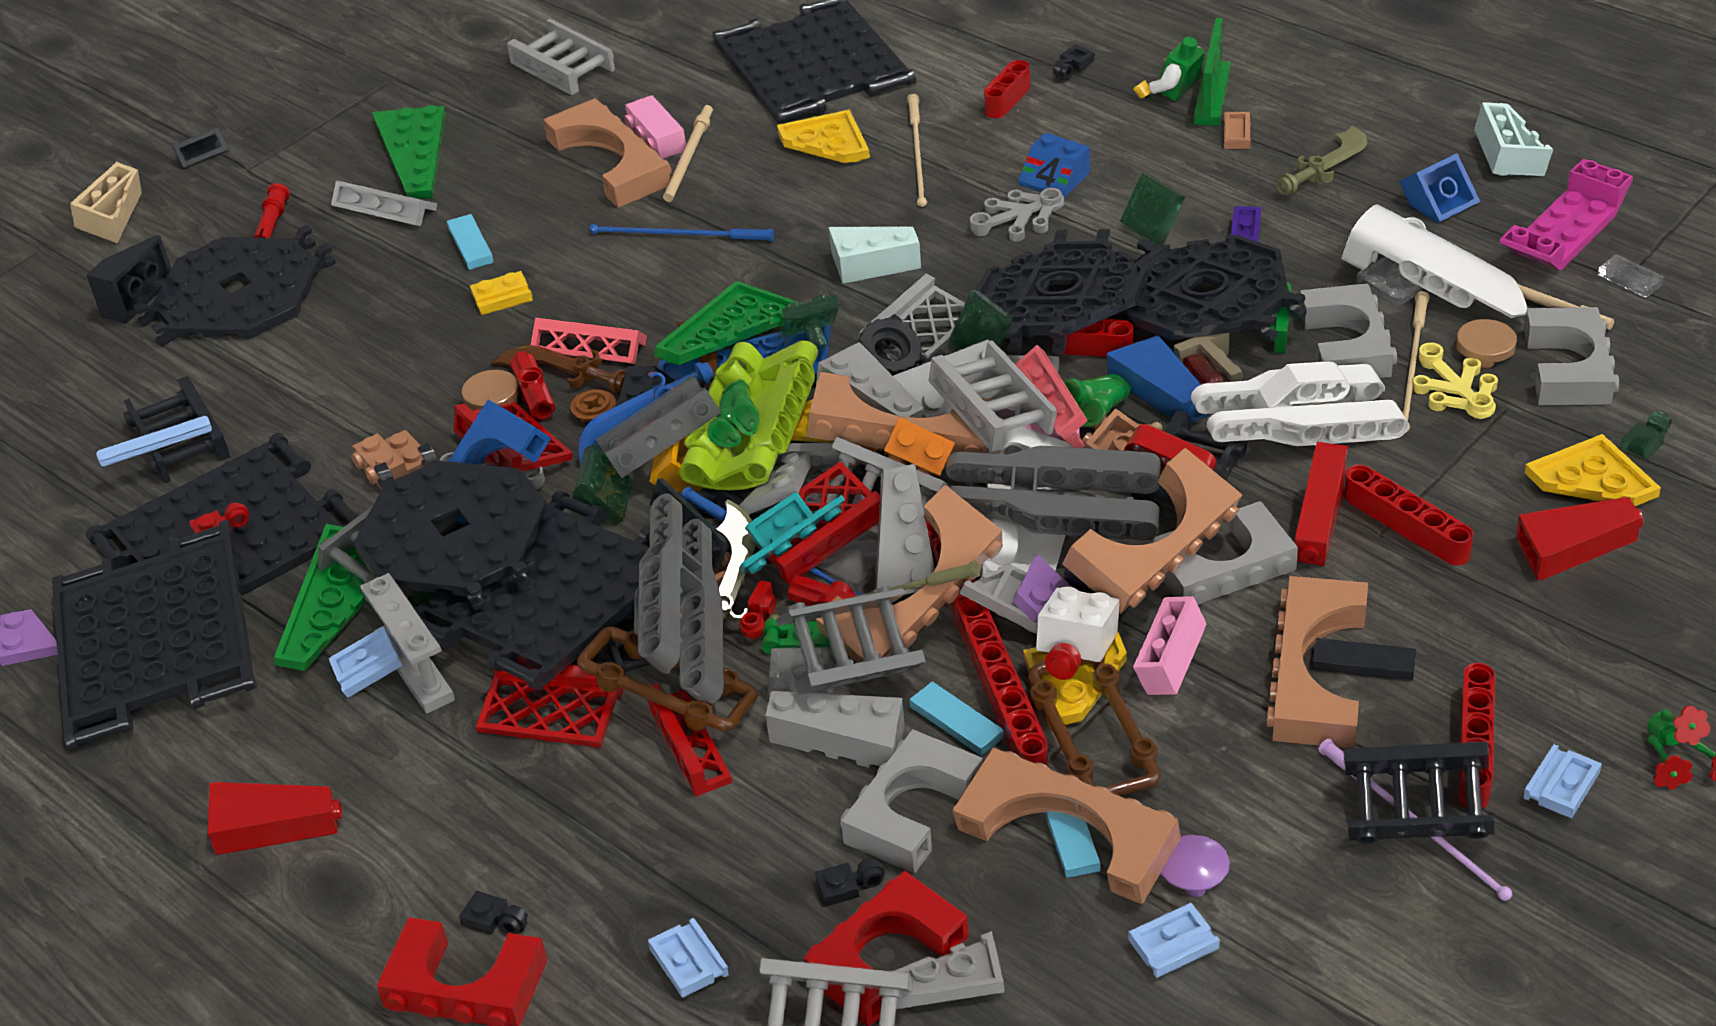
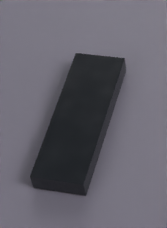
M1316 638L1312 669L1413 680L1416 649Z

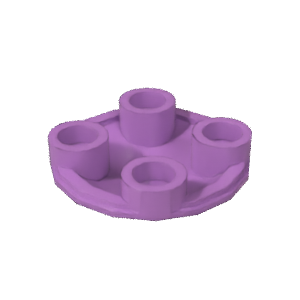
M1186 835L1181 836L1179 843L1160 875L1170 884L1185 890L1189 896L1200 897L1205 894L1207 889H1211L1223 881L1229 872L1230 861L1226 850L1218 842L1206 836Z

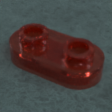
M1198 353L1184 357V366L1201 385L1224 382L1222 375L1214 371L1205 357H1201Z

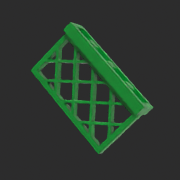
M1215 18L1194 114L1195 125L1220 126L1231 69V62L1222 61L1223 18Z

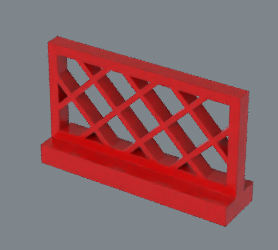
M511 402L500 405L502 408L551 437L536 463L529 459L523 460L522 457L524 456L512 449H499L484 459L491 466L519 468L521 472L572 460L573 452L517 403ZM466 404L454 406L453 431L460 438L463 439L481 409L472 411Z
M841 461L802 487L798 493L804 502L806 497L812 493L822 494L821 503H805L811 511H818L828 504L826 503L828 494H844L845 502L840 508L842 510L840 516L830 522L820 521L815 525L818 528L815 533L803 540L797 537L791 541L792 547L779 558L775 554L767 558L779 570L781 578L788 585L796 575L802 576L879 522L880 495L876 491L872 493ZM840 474L846 479L845 486H829L830 481ZM849 494L863 495L865 497L857 504H848Z
M514 661V662H516V663H518V664H520V665H522V666H524V667H527V666H525V665H523V664H521V663H519V662H517V661ZM569 665L541 688V690L546 691L547 695L531 703L526 695L535 689L527 686L526 681L503 670L499 672L494 670L495 674L476 729L480 733L601 748L616 699H621L624 689L618 687L614 692H604L599 689L595 676L585 673L578 666ZM501 685L514 686L517 690L503 699H500L498 696ZM565 693L576 694L578 698L563 707L557 700L558 697ZM597 696L607 697L605 704L594 711L587 703ZM523 698L527 706L511 715L506 706ZM553 701L558 710L542 719L537 710ZM583 705L589 714L572 722L567 714ZM501 709L508 717L497 724L488 723L490 716ZM531 713L538 720V722L528 728L519 727L517 724L519 720ZM561 717H564L569 724L560 731H550L548 728L549 724ZM594 720L598 726L595 736L582 735L578 729Z

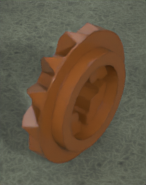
M589 390L577 395L572 400L570 408L574 419H580L582 423H586L616 407V400L608 391Z

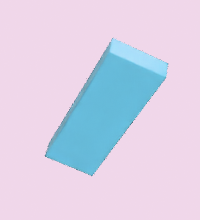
M472 214L447 221L448 229L468 270L494 262L493 256Z
M933 681L909 699L910 708L980 756H983L1004 738V729Z
M1044 812L1066 878L1099 872L1100 861L1086 821L1060 812Z

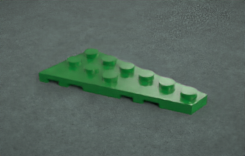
M429 105L424 108L412 109L407 107L401 110L372 112L375 124L378 127L380 136H382L397 176H399L405 195L416 199L433 198L446 116L444 106Z
M735 281L655 346L654 356L665 360L667 363L681 365L806 316L808 314V305Z
M330 524L325 525L274 655L275 666L306 671L367 602L364 600V594L360 588L364 584L361 578L336 561L323 571L318 568V547L325 539L331 538L344 527ZM355 547L346 552V554L367 568L356 553Z

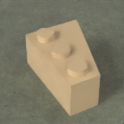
M116 162L72 201L70 206L75 228L118 243L142 194L138 170Z

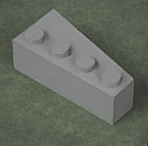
M989 340L946 355L944 358L954 367L984 359ZM931 362L893 376L924 408L922 418L934 416L945 400L928 381Z
M860 342L818 363L816 386L820 372L850 376L849 383L852 391L869 406L893 415L913 418L923 417L924 408Z
M915 464L884 469L881 473L875 589L885 586L893 587L925 579L928 574L935 571ZM923 586L904 590L905 594L903 596L915 594Z
M771 691L765 715L769 741L771 743L806 752L815 749L824 752L826 757L837 760L839 756L856 760L857 765L867 768L871 764L881 766L882 763H887L896 751L897 744L903 738L905 726L902 698L820 693L798 695L797 692Z

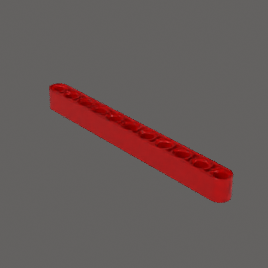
M926 521L934 567L936 569L941 553V543L934 528ZM959 593L957 598L948 606L999 726L1004 729V737L1010 751L1024 760L1032 763H1042L1048 767L1047 740L988 608Z

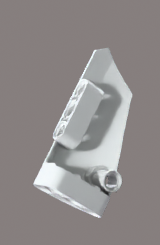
M1376 204L1362 215L1349 235L1342 260L1362 271H1365L1372 262L1375 263L1380 253L1399 263L1398 269L1404 278L1458 307L1467 308L1477 299L1510 318L1526 315L1527 305L1512 276L1426 230L1425 224L1417 218H1403Z

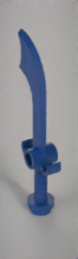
M699 362L694 365L696 371L665 385V377L661 373L650 372L647 376L652 378L658 375L660 378L659 384L654 385L651 390L596 416L585 427L578 445L581 467L587 468L595 457L604 454L596 442V438L692 375L697 382L701 380L704 385L710 383V379L714 378L710 365L707 362L703 364Z

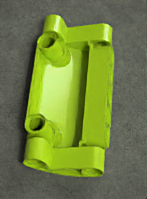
M799 341L764 359L753 345L747 342L735 344L728 360L722 363L716 370L708 393L717 407H719V400L723 390L738 379L744 380L750 387L751 399L759 411L757 430L750 436L740 431L742 442L735 447H721L715 445L708 436V426L713 420L711 419L691 432L686 438L684 444L688 451L679 469L680 477L689 484L715 490H743L767 482L777 457L788 449L814 383L815 372L813 366L818 356L816 346L809 341Z

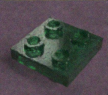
M1141 173L1120 222L1156 245H1163L1174 220L1177 219L1176 216L1179 214L1185 196L1151 175Z
M971 290L949 340L961 350L986 340L993 341L1000 347L1002 341L1008 339L1005 336V332L1009 328L1013 317L980 291Z
M823 294L813 298L808 303L794 302L787 305L782 310L778 325L780 337L785 338L805 332L808 341L813 343L817 350L827 347L828 344L821 327L834 324L840 307L837 295L828 297L827 294Z
M592 444L584 450L572 498L585 504L591 503L593 506L603 507L607 511L606 518L614 525H617L624 521L633 480L628 474L621 478L606 454L595 444Z

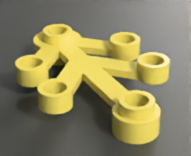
M1425 343L1420 346L1419 361L1421 365L1427 369H1434L1445 380L1430 379L1424 375H1418L1413 378L1412 390L1417 394H1426L1430 390L1441 391L1430 394L1428 403L1430 409L1442 411L1446 406L1464 409L1470 416L1477 419L1487 418L1495 413L1496 404L1493 401L1491 392L1496 391L1498 378L1493 374H1483L1479 381V392H1474L1471 389L1474 376L1480 373V360L1472 357L1466 358L1463 361V373L1460 378L1442 360V346L1437 343ZM1442 392L1457 394L1462 398L1446 396Z

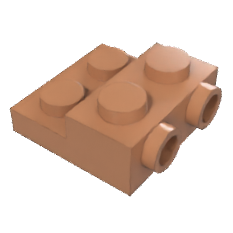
M1115 408L1108 417L1105 416L1099 424L1095 425L1093 435L1088 432L1084 436L1082 441L1085 447L1083 448L1124 451V447L1139 424Z
M407 430L396 433L385 440L377 433L353 445L354 453L351 454L352 460L359 470L363 469L365 471L366 477L371 484L376 483L379 486L377 480L380 478L375 472L374 466L383 462L387 464L395 480L423 468L421 464L423 458L417 449L421 445Z

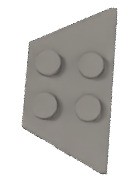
M1008 563L999 567L997 571H989L982 574L980 580L974 583L970 580L964 583L960 591L961 595L1037 634L1038 621L1034 623L1012 602L1027 572Z

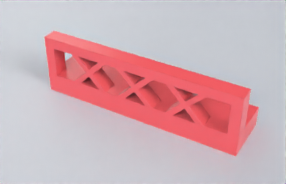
M535 318L531 345L539 346L541 332L552 334L556 340L547 347H540L566 356L578 357L584 355L589 359H594L588 344L593 340L604 341L607 345L599 352L601 360L635 365L638 346L646 345L647 335L638 330ZM567 337H576L581 343L573 350H569L562 341ZM619 343L630 344L628 357L619 356L614 347Z
M1036 345L1015 365L1057 409L1054 428L1058 435L1072 447L1083 448L1085 445L1076 431L1088 420L1044 350Z

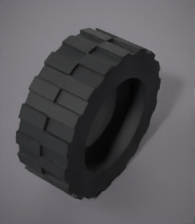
M875 319L874 322L866 325L858 340L892 376L915 368L922 352V348H920L921 341L918 339L917 333L909 328V325L903 324L897 319ZM880 340L893 342L900 347L902 356L897 361L883 359L875 352V344Z

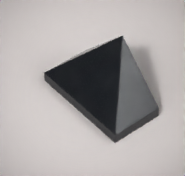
M218 127L172 145L183 169L229 150Z

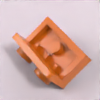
M899 417L884 449V454L889 456V459L904 465L915 464L916 470L939 479L955 442Z

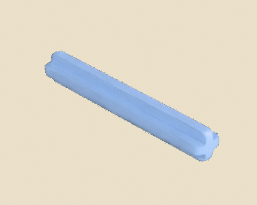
M202 416L98 450L96 452L100 465L105 467L212 431V427L208 417Z

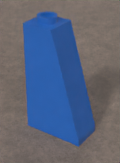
M1159 336L1107 353V374L1122 376L1131 384V392L1170 418L1174 416L1176 411L1188 413V423L1209 416V414L1198 412L1191 400L1193 390L1201 384Z

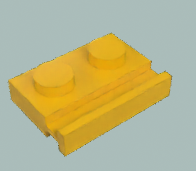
M521 271L507 273L498 278L483 280L477 284L470 285L472 296L481 315L533 301L531 291Z

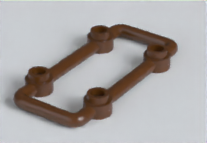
M606 627L601 630L577 658L578 667L585 673L595 676L598 687L602 691L614 692L620 687L684 715L687 727L695 731L703 730L707 725L720 731L733 730L758 697L757 691L752 685L738 680V674L734 670L723 667L724 688L721 697L730 696L732 692L743 695L728 717L723 718L713 714L711 706L703 701L696 700L688 703L623 675L622 667L615 663L606 662L598 664L593 662L592 659L609 640H615L624 644L626 654L630 658H643L638 653V636L635 632H626L616 627ZM680 658L675 667L680 668Z
M1081 659L1080 666L1088 664L1092 666L1094 670L1093 688L1098 693L1106 694L1131 743L1130 762L1135 767L1144 769L1146 773L1145 776L1107 785L1104 788L1108 789L1112 794L1123 796L1156 786L1161 777L1159 768L1156 765L1157 746L1151 739L1142 737L1118 690L1119 672L1113 665L1105 664L1103 659L1100 662ZM1045 662L1036 664L1028 673V679L1032 686L1030 703L1034 708L1044 711L1066 757V774L1073 775L1081 782L1094 786L1092 782L1093 763L1087 756L1078 753L1055 706L1057 703V689L1050 681L1043 680L1041 677L1049 675L1045 668Z

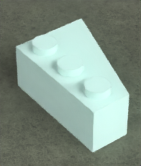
M1482 103L1474 130L1492 173L1501 176L1508 174L1545 176L1553 149L1549 145L1544 147L1538 141L1539 135L1535 131L1530 132L1524 126L1525 121L1508 104Z
M829 227L831 253L843 284L921 268L920 244L913 227Z

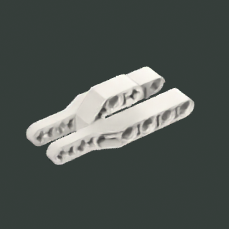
M1329 361L1287 364L1282 369L1269 370L1248 381L1202 384L1196 387L1191 394V400L1198 412L1201 414H1213L1207 421V429L1212 438L1217 442L1266 439L1293 446L1316 445L1317 442L1331 444L1396 439L1403 436L1409 428V423L1396 402L1393 400L1370 401L1377 398L1382 391H1385V386L1369 364L1337 366L1336 363Z

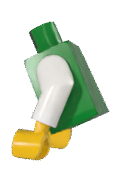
M1185 37L1164 59L1165 63L1159 79L1152 81L1150 86L1144 80L1134 87L1133 90L1140 99H1143L1151 92L1153 94L1160 92L1168 98L1177 101L1199 79L1205 51L1197 46V41L1194 38Z

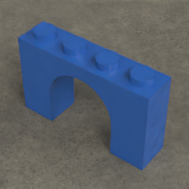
M488 399L448 461L480 465L494 451L512 449L536 463L551 437ZM454 517L464 526L468 525L463 517Z

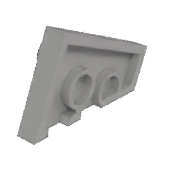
M808 451L800 455L794 452L785 456L781 463L771 472L768 481L758 485L739 506L749 515L783 501L794 492L799 493L813 462Z
M992 931L981 935L980 942L968 947L961 943L951 947V953L938 959L927 957L892 971L908 973L913 977L912 993L902 992L901 998H897L896 1009L1005 992Z

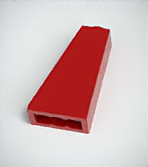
M1324 442L1316 443L1295 536V544L1298 547L1297 562L1319 566L1326 565L1345 492L1348 446Z
M1630 497L1519 514L1516 539L1537 580H1543L1637 541L1639 528L1643 526V516L1640 509H1636Z
M213 782L210 783L208 836L216 855L337 834V820L343 818L340 799L334 800L330 786Z

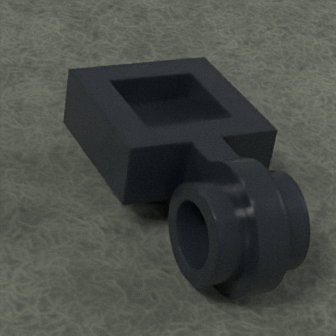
M1074 45L1060 54V61L1058 60L1054 64L1052 72L1057 79H1069L1073 70L1081 71L1094 62L1095 52Z
M866 858L858 864L856 872L852 873L848 862L816 871L815 875L823 901L827 907L859 898L858 886L860 885L868 888L880 885L884 880L885 870L882 863L875 858Z
M477 890L459 915L462 926L490 935L493 934L498 924L504 932L513 934L524 931L528 924V914L523 908L517 905L508 907L507 900Z

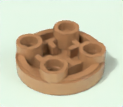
M1490 319L1473 320L1464 324L1459 329L1456 351L1467 358L1472 357L1480 360L1481 368H1491L1494 363L1503 361L1515 354L1517 336L1511 327L1502 322Z
M487 370L470 377L462 387L463 401L471 410L482 409L488 399L499 406L511 402L518 404V382L515 376L507 371Z

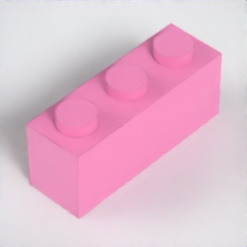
M653 95L625 105L627 115L624 118L627 127L629 126L662 159L684 151L686 147L684 129Z
M1194 596L1164 597L1133 666L1147 695H1177L1207 625Z

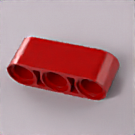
M1014 60L1010 62L984 89V108L987 117L995 119L1005 116L1028 92L1031 82L1030 64L1027 61Z
M1103 319L1067 335L1066 349L1064 353L1058 354L1107 357L1108 352L1133 344V325L1126 320Z
M1147 424L1137 426L1124 447V451L1149 452L1157 455L1161 462L1160 475L1166 464L1184 448L1188 449L1212 470L1216 466L1215 457L1207 450Z

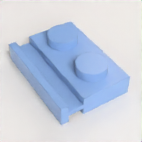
M384 626L329 658L336 678L341 684V690L348 698L403 666L391 636Z
M1553 744L1525 788L1524 799L1529 800L1533 798L1539 801L1538 805L1572 819L1598 777L1602 763L1570 750L1567 753L1558 750V745Z
M1192 903L1129 931L1130 943L1146 965L1153 969L1156 978L1219 949L1220 939L1212 934L1210 926Z
M694 918L689 920L690 924L683 927L678 925L648 940L650 951L682 998L714 983V978L723 975V977L729 975L726 963Z

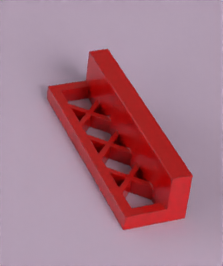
M658 683L649 685L653 688L662 691ZM685 690L670 694L688 703L691 702ZM648 700L649 709L695 797L733 783L732 776L706 728L700 731L694 730L692 736L686 735L681 728L683 724L686 725L684 715L673 713L671 709ZM694 746L707 749L703 758L695 755L693 751ZM708 768L719 771L721 775L705 780L704 771Z

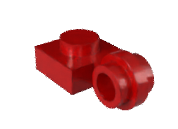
M231 503L227 506L222 517L216 510L189 521L193 533L219 526V522L227 519L230 521L231 526L242 527L248 522L249 511L243 504Z
M760 580L748 600L749 611L742 616L739 622L740 632L746 638L755 639L761 636L765 627L764 622L775 611L776 597L773 596L771 582Z

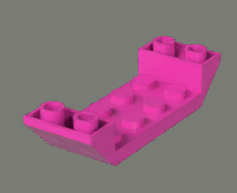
M1582 159L1570 171L1567 190L1527 229L1514 225L1500 238V244L1513 253L1561 271L1616 216L1631 185L1633 176L1623 173L1618 169L1600 165L1595 161Z

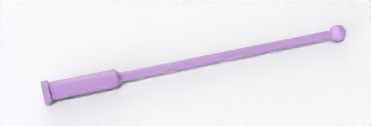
M1330 738L1324 740L1319 746V752L1322 755L1328 756L1345 771L1343 751ZM1371 779V788L1394 806V798ZM1409 811V818H1418ZM1431 837L1497 891L1499 899L1507 901L1512 897V891L1509 887L1499 885L1442 837Z

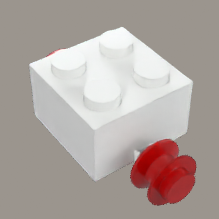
M1057 587L1038 615L1036 646L1038 651L1049 652L1045 658V668L1052 677L1059 680L1072 678L1081 665V659L1096 662L1102 660L1117 635L1120 599L1110 597L1105 593L1091 594L1080 592L1073 587Z

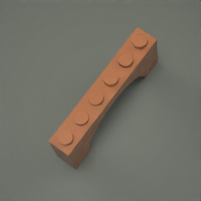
M596 98L543 119L547 140L558 151L576 146H597L614 151L622 157V160L615 168L602 175L606 197L618 208L668 186L670 174L672 173L668 161L663 160L654 149L646 145L641 137L639 138L635 135L629 126L624 125L618 116L613 115L608 107L602 105Z
M820 372L809 412L807 437L835 441L836 437H839L856 445L885 449L900 417L955 442L950 455L955 452H989L986 445L955 411L927 418L903 417L875 409L860 400L850 387V376ZM982 398V400L986 402L994 400L989 398Z
M1186 448L1166 464L1157 481L1167 491L1175 506L1177 525L1173 533L1154 543L1126 545L1108 540L1090 529L1071 545L1062 563L1095 593H1105L1110 597L1120 599V614L1130 605L1135 608L1146 596L1145 591L1149 588L1154 591L1165 579L1166 576L1164 574L1166 572L1174 573L1183 563V557L1186 554L1193 556L1202 546V540L1205 537L1209 540L1212 539L1221 528L1220 524L1223 521L1229 523L1240 510L1237 504L1242 494Z
M946 485L925 504V519L934 528L941 543L940 558L934 573L966 565L971 561H977L981 571V565L988 558H995L1003 547L1002 530ZM972 576L932 587L924 585L911 597L893 604V611L905 648H909L918 636L916 633L924 625L930 626L939 615L938 610L945 603L950 604L957 598L961 590L960 587L967 580L972 581L976 577ZM836 596L831 602L843 599ZM879 607L863 609L877 654H881L882 658L889 657L892 649ZM851 612L835 615L847 655L857 663L862 662L864 655ZM817 618L818 630L828 638L823 619Z
M1289 577L1288 589H1282L1280 608H1286V612L1279 611L1278 631H1283V635L1277 634L1275 654H1281V658H1274L1272 678H1278V682H1271L1270 702L1276 703L1275 707H1268L1267 726L1273 727V741L1321 745L1324 740L1330 738L1337 747L1355 748L1359 701L1342 698L1321 687L1308 673L1303 659L1310 647L1316 642V638H1322L1343 629L1365 628L1367 582Z
M992 748L952 810L958 830L987 842L1003 825L1029 814L1053 811L1072 815L1086 821L1098 829L1113 848L1112 861L1107 871L1110 892L1139 904L1144 903L1181 839L1178 819L1167 811H1156L1142 805L1133 798L1125 799L1112 794L1102 786L1094 787L1081 782L1073 775L1060 774L1042 763H1032L1020 758L1011 751L1003 752L996 748Z

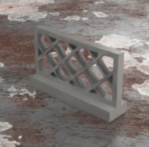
M925 274L875 319L889 318L896 314L903 320V324L906 323L915 332V328L930 327L931 333H918L917 337L920 341H933L934 345L932 347H921L922 352L931 357L938 350L943 349L978 317L979 310L934 286L935 278ZM936 297L943 301L944 304L930 305L929 301ZM951 312H962L966 316L952 318ZM927 313L928 319H913L915 314ZM932 313H947V318L933 319ZM949 326L950 330L948 332L936 333L935 327ZM896 346L895 349L883 350L895 361L899 360L902 356V351Z

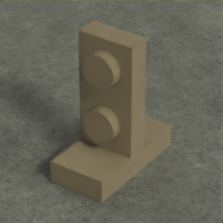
M1229 333L1194 337L1174 345V354L1188 370L1200 366L1216 383L1242 381L1243 375L1240 367L1226 357V355H1229Z

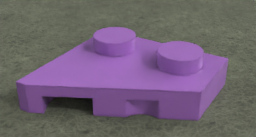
M1036 555L1012 602L1035 623L1038 621L1039 613L1057 587L1071 586L1039 555Z
M32 609L0 615L1 666L58 655L56 639Z

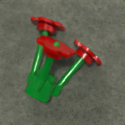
M1687 705L1682 709L1681 716H1675L1668 710L1663 709L1661 712L1653 715L1648 721L1647 730L1650 736L1647 742L1655 748L1663 762L1655 767L1657 774L1653 777V781L1656 786H1667L1668 789H1675L1679 784H1686L1692 779L1690 771L1692 763L1689 760H1682L1678 755L1668 757L1662 744L1674 746L1679 743H1688L1712 759L1711 766L1713 769L1710 772V778L1716 781V753L1699 742L1700 738L1706 737L1710 732V725L1706 722L1707 713L1705 711L1697 710L1694 706Z

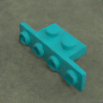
M794 492L747 524L745 530L759 547L760 551L741 563L738 569L740 574L743 575L748 571L751 574L756 573L767 564L765 559L775 553L777 557L784 554L792 547L791 541L799 536L802 540L807 538L818 529L815 525L825 519L827 522H830L842 513L840 508L845 502L844 497L840 495L813 514L799 494Z

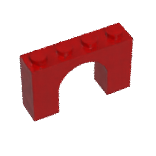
M904 871L896 879L888 881L883 889L870 901H865L848 920L839 923L821 943L812 946L803 957L804 963L874 970L859 957L860 952L871 940L893 933L911 936L938 956L943 957L951 953V947L964 943L969 939L968 918L966 914ZM828 984V990H824V994L844 1008L846 992L842 991L843 985ZM865 988L864 994H860L858 1020L865 1026H871L880 1018L882 996H879V989Z
M408 918L376 985L384 1008L395 1012L408 1011L420 1013L430 1018L438 1016L455 1019L461 1023L473 1022L489 1026H521L548 961L542 938L508 933L494 966L485 976L470 984L452 986L440 983L434 979L448 946L442 922Z

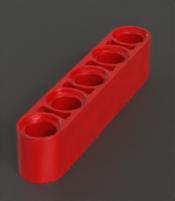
M1353 465L1347 469L1344 497L1348 503L1451 565L1458 566L1469 562L1474 532L1468 525L1368 466Z
M1472 663L1465 668L1463 675L1459 743L1488 741L1489 769L1479 771L1483 809L1489 804L1493 782L1495 673L1487 664ZM1459 770L1458 800L1462 806L1467 808L1464 772Z

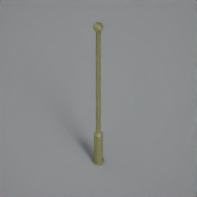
M971 561L966 565L928 574L925 579L890 587V590L900 588L908 590L923 585L932 587L972 576L978 577L980 576V567L977 561ZM870 592V593H866V594H862V595H858V596H855V597L864 596V595H869V594H871V592ZM772 614L768 619H778L780 616Z

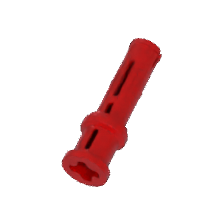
M273 183L268 187V196L262 202L263 214L253 238H271L278 217L285 211L284 203L290 197L289 189L283 184Z

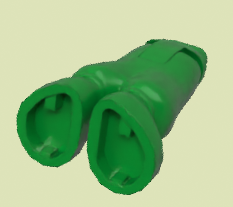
M1107 374L1082 381L1076 378H1069L1063 381L1088 421L1083 425L1086 427L1099 424L1105 415L1114 406L1127 399L1132 391L1131 384L1122 376L1116 374Z
M738 379L723 390L718 407L721 413L708 426V436L717 446L735 447L742 442L740 431L747 436L753 435L759 424V411L751 399L750 387L744 380Z

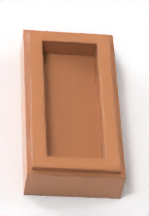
M1224 112V149H1250V112Z

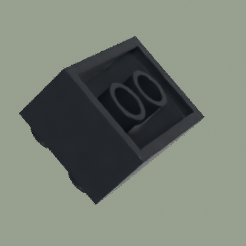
M155 235L103 259L86 275L101 317L127 324L137 314L133 305L141 302L148 304L158 294L171 270V265L162 238L159 235Z

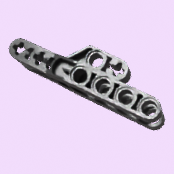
M1039 445L1008 455L955 452L948 457L946 473L954 481L1011 485V489L968 486L949 487L986 518L1003 519L1032 533L1083 536L1092 529L1104 538L1150 540L1155 538L1159 532V507L1151 501L1133 500V497H1127V499L1102 498V495L1094 497L1089 493L1077 491L1037 489V487L1140 494L1153 493L1160 487L1157 481L1160 478L1161 469L1160 458L1153 453Z
M665 493L659 496L651 506L650 547L639 562V587L635 591L634 632L638 636V653L660 672L666 674L671 672L670 669L676 665L680 658L681 688L696 700L712 705L721 697L724 688L722 598L712 569V532L699 519L690 520L682 528V504L670 494Z

